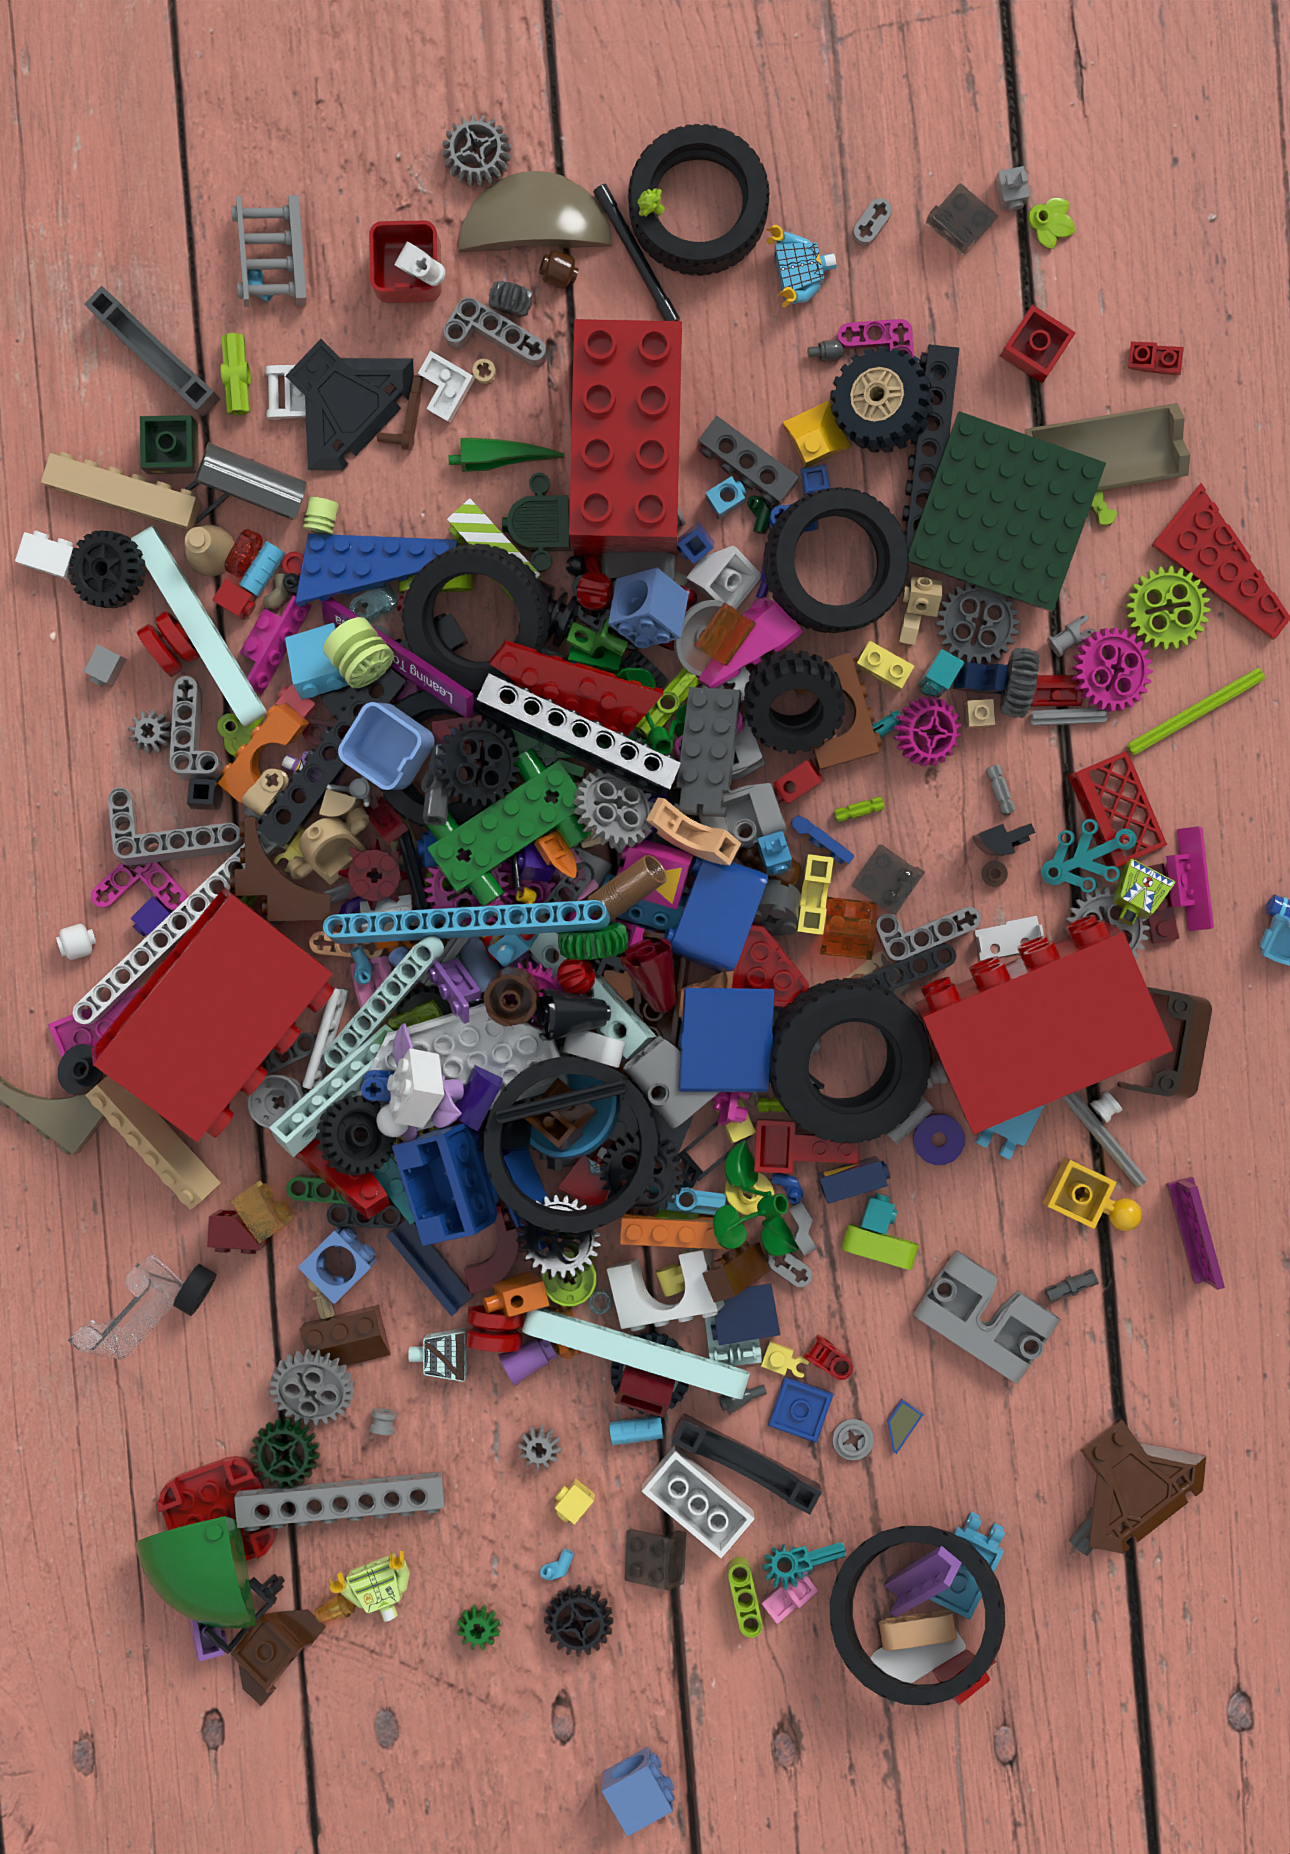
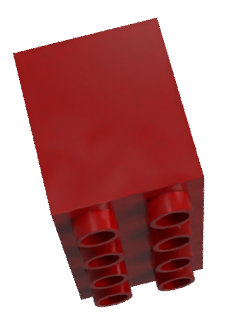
M574 319L569 537L574 556H596L597 558H602L603 553L668 552L675 554V559H677L682 321Z
M223 887L92 1048L93 1065L196 1142L200 1140L205 1132L216 1138L234 1116V1112L229 1109V1102L240 1090L247 1096H250L265 1079L268 1071L262 1067V1061L274 1048L282 1055L296 1041L301 1033V1029L296 1026L295 1020L303 1010L308 1007L316 1013L329 1000L335 990L328 982L333 973L227 888Z
M1089 915L1066 926L1070 936L1056 943L1048 941L1046 935L1031 939L1017 947L1021 956L1019 959L1004 964V962H1000L998 956L990 957L969 967L973 977L970 980L955 985L951 982L950 977H944L921 988L925 999L916 1002L915 1005L973 1135L1174 1051L1123 931L1108 922H1104V920L1097 921L1095 915Z

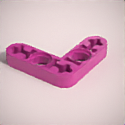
M904 319L852 322L843 324L838 330L837 340L845 349L889 346L890 351L893 348H897L914 358L912 327ZM898 326H902V329L907 331L903 336V345L893 347V344L898 345L899 343L898 334L893 332L897 331ZM876 327L881 330L882 337L879 340L872 341L868 338V330ZM860 328H864V342H860V336L852 337V342H847V339L842 337V335L846 334V330H851L852 334H860Z
M159 862L146 863L145 867L138 866L133 871L127 868V865L120 863L91 893L92 902L96 906L102 908L110 907L141 879L169 909L175 910L180 904H172V896L168 892L162 895V891L169 888L174 894L180 893L181 897L179 900L181 903L188 898L184 888ZM122 871L129 875V882L125 886H120L116 882V876ZM156 873H162L165 877V883L161 887H156L152 883V877ZM109 882L114 888L119 890L118 893L112 890L107 895V898L109 899L108 902L99 900L101 897L99 892H106L111 888V886L108 885Z

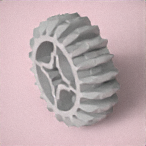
M472 114L470 117L471 121L466 122V119L462 117L461 126L453 123L454 132H446V137L449 140H443L442 142L445 148L442 151V156L446 159L444 162L445 167L451 168V176L458 175L460 183L464 182L467 178L468 186L471 187L474 181H477L478 186L482 187V180L487 179V182L492 184L491 177L493 175L500 179L501 173L499 170H507L505 162L511 160V156L508 154L511 151V144L507 143L509 140L508 134H502L503 127L501 125L495 127L496 123L493 118L486 123L484 115L480 117L479 121H476L475 115ZM475 134H483L488 137L478 138ZM467 138L466 146L460 149L461 152L456 153L460 142ZM472 143H474L476 148H479L481 159L478 154L474 153ZM497 148L494 159L487 164V156L493 153L492 150ZM473 163L479 168H470L465 165Z

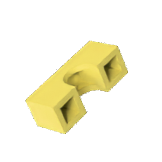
M806 855L796 932L823 935L827 911L826 900L834 860L832 857Z

